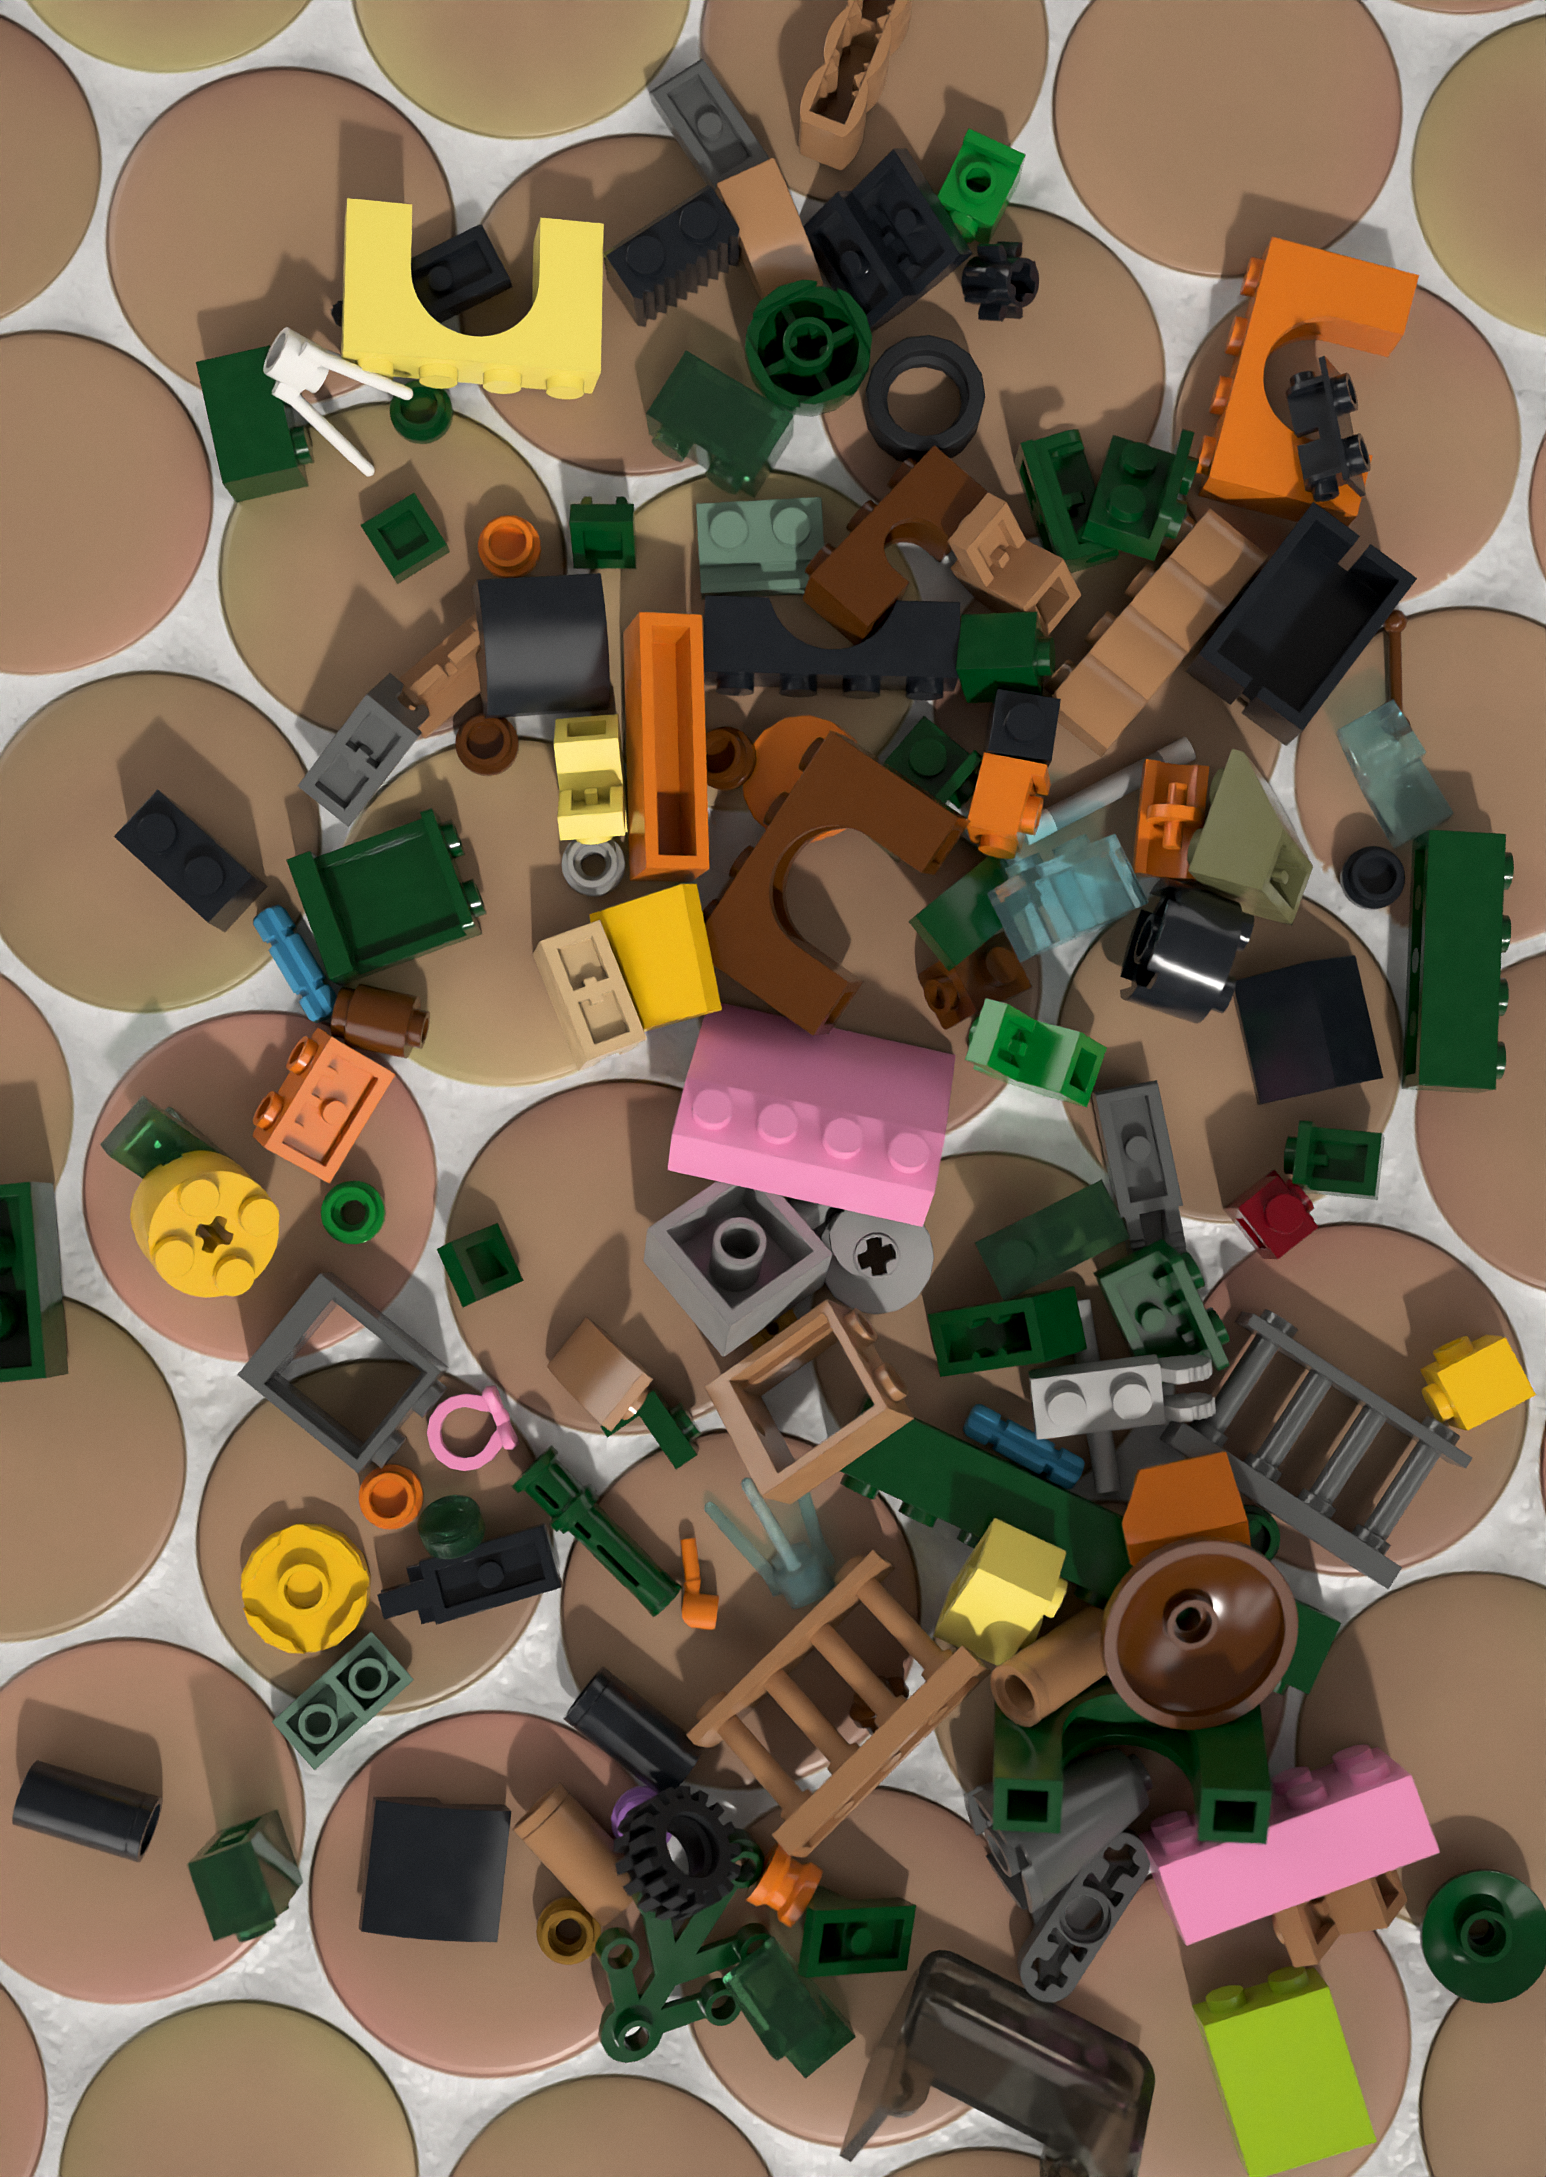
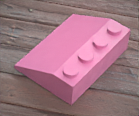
M721 1003V1011L704 1015L672 1133L667 1170L923 1227L936 1188L946 1134L956 1055L837 1028H832L829 1034L812 1036L787 1017Z

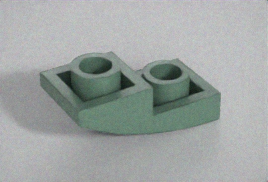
M371 1631L282 1711L272 1723L315 1771L414 1679Z

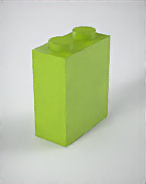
M1293 1966L1284 1967L1272 1972L1268 1976V1982L1243 1989L1240 1985L1223 1986L1209 1992L1206 1995V2001L1192 2005L1234 2145L1248 2177H1267L1377 2142L1329 1986L1314 1967L1310 1969H1305L1303 1966L1295 1968Z

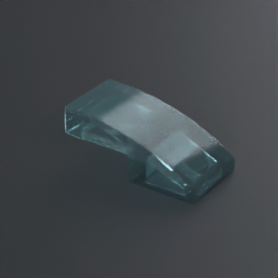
M1394 699L1338 729L1336 734L1351 770L1393 849L1449 820L1454 814L1421 759L1426 754V751Z

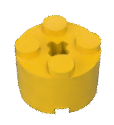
M195 1150L181 1154L183 1157L175 1159L164 1166L159 1164L143 1178L132 1200L130 1220L141 1251L161 1277L172 1287L183 1293L197 1297L237 1296L243 1294L250 1289L254 1280L266 1268L274 1254L279 1236L280 1217L278 1208L266 1191L239 1164L222 1154L212 1151ZM200 1223H201V1224H204V1225H202V1226L200 1227L199 1230H196V1228L198 1227V1225H199Z

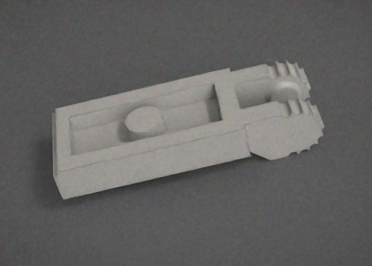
M1156 1354L1028 1371L1036 1438L1039 1440L1166 1424L1165 1419L1176 1422L1207 1419L1209 1416L1216 1414L1215 1397H1212V1394L1191 1392L1190 1394L1182 1393L1163 1396L1162 1382L1185 1384L1200 1380L1204 1381V1379L1212 1376L1211 1359L1208 1356L1205 1357L1197 1354L1157 1358Z

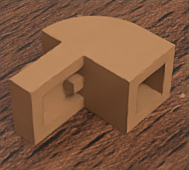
M987 493L974 510L960 522L957 530L948 540L950 547L957 557V561L950 569L966 590L993 613L1038 612L1044 637H1047L1081 596L1064 559L1026 540L1007 502L990 493Z
M1393 1869L1273 1913L1272 1924L1277 1938L1286 1945L1294 1968L1316 1965L1321 1961L1339 1935L1388 1928L1408 1899L1397 1870Z

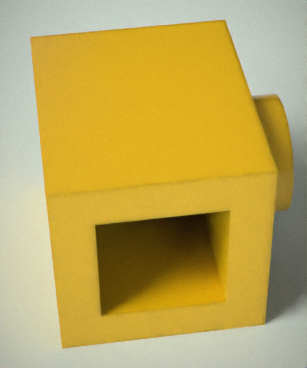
M1486 1334L1473 1342L1470 1341L1468 1336L1454 1339L1434 1350L1433 1355L1436 1361L1420 1369L1428 1386L1422 1388V1395L1434 1417L1440 1423L1447 1420L1449 1426L1466 1431L1536 1395L1506 1337Z

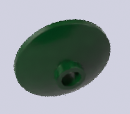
M1474 1869L1457 1874L1444 1882L1433 1893L1423 1911L1420 1924V1945L1425 1962L1432 1974L1446 1989L1465 2000L1491 2004L1513 1999L1528 1990L1538 1980L1546 1967V1909L1538 1896L1526 1884L1508 1873L1492 1869ZM1478 1919L1487 1920L1488 1931L1486 1935L1480 1939L1470 1938L1469 1928L1472 1923Z

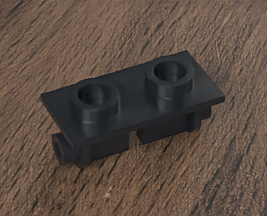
M1325 356L1318 358L1322 375L1316 377L1314 371L1296 373L1290 377L1291 387L1286 391L1294 434L1299 438L1319 431L1320 439L1297 446L1305 491L1312 492L1314 501L1325 502L1338 497L1340 494L1338 487L1348 484L1362 497L1366 495L1362 473L1370 471L1371 465L1362 435L1360 433L1354 435L1350 413L1358 410L1355 387L1348 373L1340 374Z

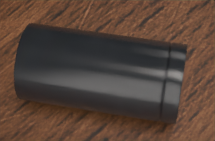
M604 1666L589 1681L563 1717V1720L572 1727L574 1726L577 1731L657 1794L670 1787H673V1789L678 1788L691 1772L705 1747L694 1745L688 1738L686 1731Z
M36 1760L30 1767L18 1793L13 1810L12 1823L15 1826L139 1863L145 1856L154 1836L161 1814L163 1799L159 1796Z

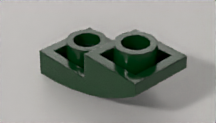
M988 856L908 922L946 969L950 971L1030 905L1036 897L1005 859Z

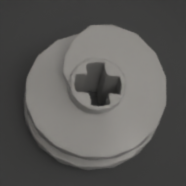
M842 1209L829 1220L821 1234L820 1240L832 1252L824 1284L839 1302L851 1309L857 1308L861 1312L869 1314H884L897 1311L915 1300L930 1279L934 1252L930 1234L924 1224L923 1227ZM875 1237L879 1239L880 1247L889 1245L892 1250V1258L883 1262L884 1272L878 1275H872L871 1266L861 1268L857 1256L867 1251L866 1240Z

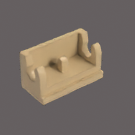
M600 920L539 942L533 957L578 1071L594 1066L600 1060L613 1054H624L647 1039Z

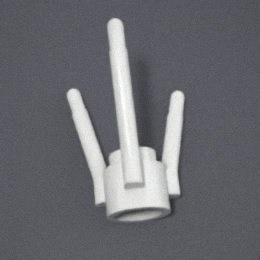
M288 327L284 328L271 345L263 368L264 374L276 380L272 395L290 404L348 461L352 462L364 475L372 476L375 472L374 466L300 393L305 389L311 393L317 392L325 381L329 369L404 400H410L413 397L412 389L380 374L363 371L360 366L342 359L340 354L322 348V346Z

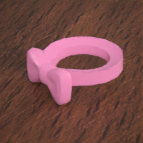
M496 1385L486 1386L482 1391V1396L465 1393L448 1398L437 1406L429 1419L427 1429L429 1447L436 1458L451 1469L468 1471L481 1468L494 1459L502 1447L506 1450H513L519 1445L518 1437L510 1423V1415L503 1406ZM468 1407L490 1412L496 1423L497 1430L492 1434L484 1450L476 1456H457L448 1450L443 1442L441 1433L443 1421L450 1412L457 1408Z

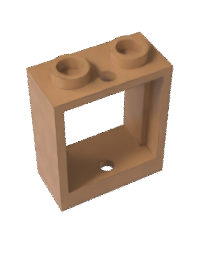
M826 1299L705 1386L761 1497L791 1505L914 1419L903 1399L908 1395L907 1386L900 1374L890 1363L882 1362L873 1346V1343L878 1340L877 1333L868 1318L859 1309L854 1308L850 1310ZM839 1341L871 1397L874 1406L795 1461L761 1396Z

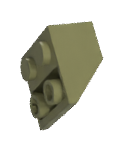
M1232 749L1226 767L1218 769L1213 777L1209 792V802L1212 806L1204 828H1198L1191 838L1187 854L1188 864L1190 865L1188 871L1207 892L1239 902L1242 912L1293 925L1313 865L1273 789L1245 752Z

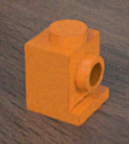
M984 752L967 818L970 820L967 830L971 843L978 844L979 851L996 858L1014 859L1016 853H1021L1025 834L1036 835L1042 814L1043 798L1036 797L1035 794L1048 796L1051 786L1047 764Z

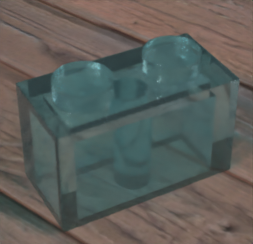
M1087 834L1078 836L1053 849L1052 852L1055 858L1047 862L1043 861L1040 853L1026 857L1007 867L1005 872L1009 880L987 893L1020 963L1112 924L1149 903L1116 834L1093 843L1090 842Z

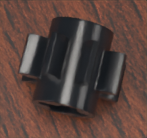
M998 241L996 244H978V256L971 258L966 263L962 272L961 287L965 302L980 305L978 319L981 321L1003 322L1004 318L1021 319L1023 317L1022 307H1026L1033 302L1039 288V273L1035 261L1021 257V242Z

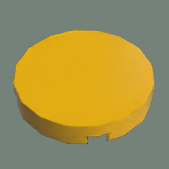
M297 1523L272 1533L252 1551L241 1574L242 1600L245 1605L243 1610L248 1624L265 1643L287 1653L305 1654L306 1652L323 1651L338 1645L360 1624L370 1602L371 1575L362 1551L346 1534L325 1524Z

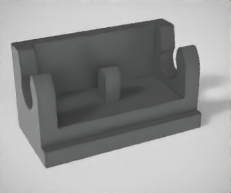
M391 673L365 695L298 784L300 789L347 827L353 823L422 734L419 728L429 716L428 708L424 704L418 705L415 710H410L398 701L397 698L401 694L404 684Z

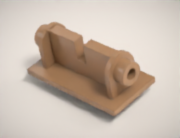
M476 613L398 678L404 684L402 692L397 698L398 701L410 710H415L421 704L428 708L429 716L419 728L424 739L428 738L481 692L476 656L481 651Z

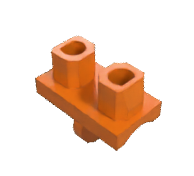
M1149 759L1143 762L1131 875L1160 879L1165 877L1171 880L1187 882L1197 881L1188 871L1190 865L1188 864L1187 854L1193 834L1198 828H1203L1209 766L1179 765Z

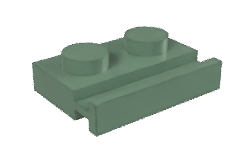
M821 497L696 504L702 600H705V596L762 597L804 594L809 580L805 569L812 558L824 546Z

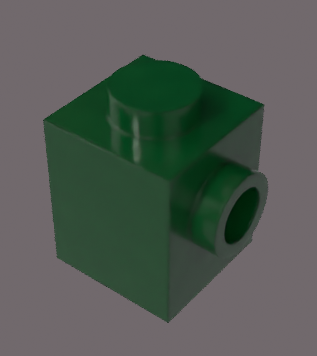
M1038 612L961 615L956 670L966 702H993L997 689L1039 696L1043 695L1044 676L1054 675L1055 644L1053 637H1044Z

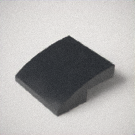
M907 148L893 149L852 191H838L803 226L816 263L834 291L837 292L838 287L853 297L865 312L871 333L923 297L973 254Z
M601 573L482 579L475 582L472 592L481 651L476 656L485 719L607 710L610 707L609 646Z
M373 1797L358 1927L360 1931L423 1940L498 1942L512 1811L505 1804H442L436 1797Z

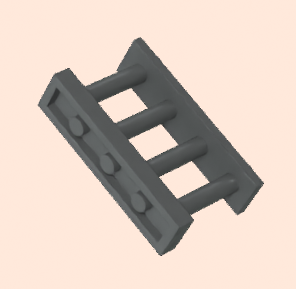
M1267 1309L1263 1311L1260 1317L1254 1313L1241 1311L1235 1323L1254 1334L1255 1337L1215 1397L1216 1414L1209 1416L1207 1419H1195L1189 1426L1184 1422L1170 1421L1159 1439L1187 1458L1225 1451L1238 1491L1372 1581L1389 1590L1402 1567L1385 1556L1391 1546L1386 1542L1387 1538L1439 1457L1447 1463L1465 1469L1472 1460V1457L1455 1446L1460 1436L1444 1424L1429 1416H1426L1423 1422L1419 1423L1295 1341L1293 1337L1298 1329L1282 1317ZM1278 1350L1309 1372L1257 1453L1254 1455L1249 1452L1242 1462L1222 1448L1228 1439L1223 1433ZM1332 1386L1363 1406V1408L1311 1489L1308 1491L1303 1488L1299 1495L1295 1497L1276 1484L1282 1475L1277 1469ZM1387 1422L1417 1443L1364 1526L1356 1524L1350 1533L1330 1520L1337 1510L1331 1505L1383 1424Z

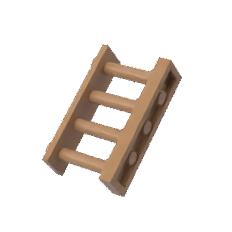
M874 1550L866 1557L859 1554L850 1559L834 1578L837 1586L728 1694L725 1691H721L711 1697L698 1710L695 1716L699 1723L687 1734L694 1745L714 1749L724 1740L783 1809L780 1817L784 1820V1823L772 1836L789 1856L806 1858L992 1672L974 1652L966 1647L961 1646L955 1653L951 1649L943 1651L880 1584L895 1567ZM861 1602L864 1603L924 1669L921 1676L926 1682L908 1700L903 1695L896 1698L835 1631V1628ZM815 1648L877 1715L874 1723L879 1728L861 1746L857 1742L849 1744L788 1676ZM768 1694L775 1699L830 1762L827 1770L832 1775L814 1793L810 1789L802 1791L742 1722Z

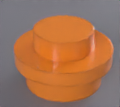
M504 515L493 519L483 528L478 540V553L485 568L499 578H520L530 573L537 565L541 556V541L536 529L530 522L518 516Z
M387 1464L382 1469L380 1467L374 1469L365 1477L359 1490V1505L363 1515L373 1525L382 1529L392 1530L408 1525L417 1517L424 1502V1490L418 1476L409 1468L398 1464Z

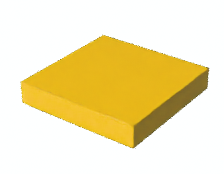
M680 884L589 914L591 923L598 920L601 921L644 1032L722 1010L697 884Z

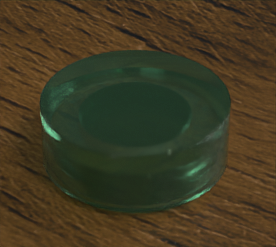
M449 1495L437 1499L424 1509L418 1519L417 1529L423 1545L430 1555L439 1559H455L470 1553L481 1543L486 1532V1524L475 1500L464 1495Z

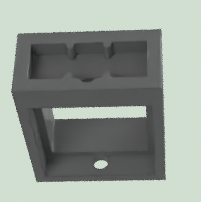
M326 1272L320 1273L238 1373V1376L354 1471L360 1473L369 1468L373 1462L381 1469L389 1462L406 1440V1437L399 1432V1429L411 1414L416 1412L423 1418L446 1391L447 1387L439 1380L449 1367L335 1274ZM337 1305L342 1307L421 1372L365 1443L281 1376L282 1372Z

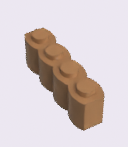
M847 0V7L835 18L828 30L824 44L823 65L811 76L801 98L800 155L838 170L844 169L854 159L863 141L866 113L879 100L886 85L889 57L899 48L907 34L913 0Z
M1209 509L1198 522L1189 515L1183 520L1176 539L1169 538L1164 544L1172 552L1168 559L1158 570L1148 563L1140 571L1124 592L1132 599L1131 603L1118 617L1107 611L1084 639L1092 647L1089 653L1078 665L1068 658L1044 687L1045 690L1052 694L1051 698L1061 699L1058 723L1100 757L1113 745L1269 557L1212 509Z

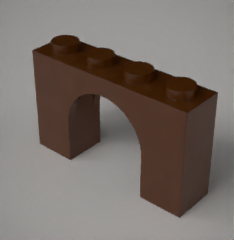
M831 730L825 739L818 737L804 753L799 763V770L803 773L791 792H782L769 807L763 821L768 827L755 848L751 845L747 846L734 861L729 871V877L733 881L721 900L713 899L702 911L713 965L812 1036L830 1033L864 981L810 944L799 933L792 922L786 901V885L792 864L801 850L813 839L824 833L838 829H855L882 845L919 872L935 875L970 823L969 819L847 736Z

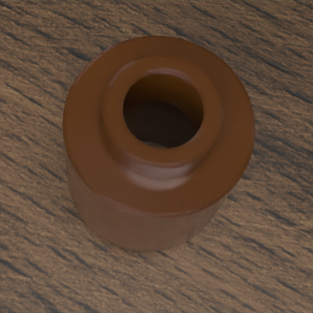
M359 984L356 989L342 987L337 995L332 1013L331 1035L345 1039V1044L350 1047L407 1059L413 1047L422 1049L425 1044L430 1024V1012L421 1010L420 996Z

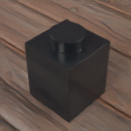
M997 689L989 711L983 756L984 752L1047 764L1049 767L1052 761L1061 699Z

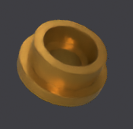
M565 1896L550 1902L542 1911L536 1927V1937L542 1952L552 1961L564 1965H573L588 1959L594 1953L596 1941L602 1932V1926L574 1896ZM564 1919H573L579 1923L582 1932L575 1938H565L558 1930L559 1922Z

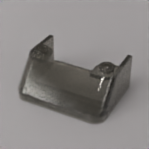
M936 1950L929 1953L913 1972L866 2067L839 2156L852 2162L889 2115L903 2118L916 2113L926 2101L932 2086L1043 2143L1039 2163L1040 2177H1138L1155 2088V2073L1147 2056L1132 2043L1052 2002L1037 2000L1025 1988L955 1952Z

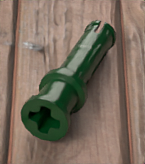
M552 1445L549 1446L515 1480L511 1487L517 1493L525 1491L551 1517L549 1525L556 1532L560 1531L562 1534H565L569 1531L593 1554L608 1572L639 1600L652 1617L657 1616L673 1601L682 1589V1586L678 1582L676 1583L596 1503L599 1499V1496L596 1494L597 1490L591 1484L583 1486L556 1459L558 1451Z

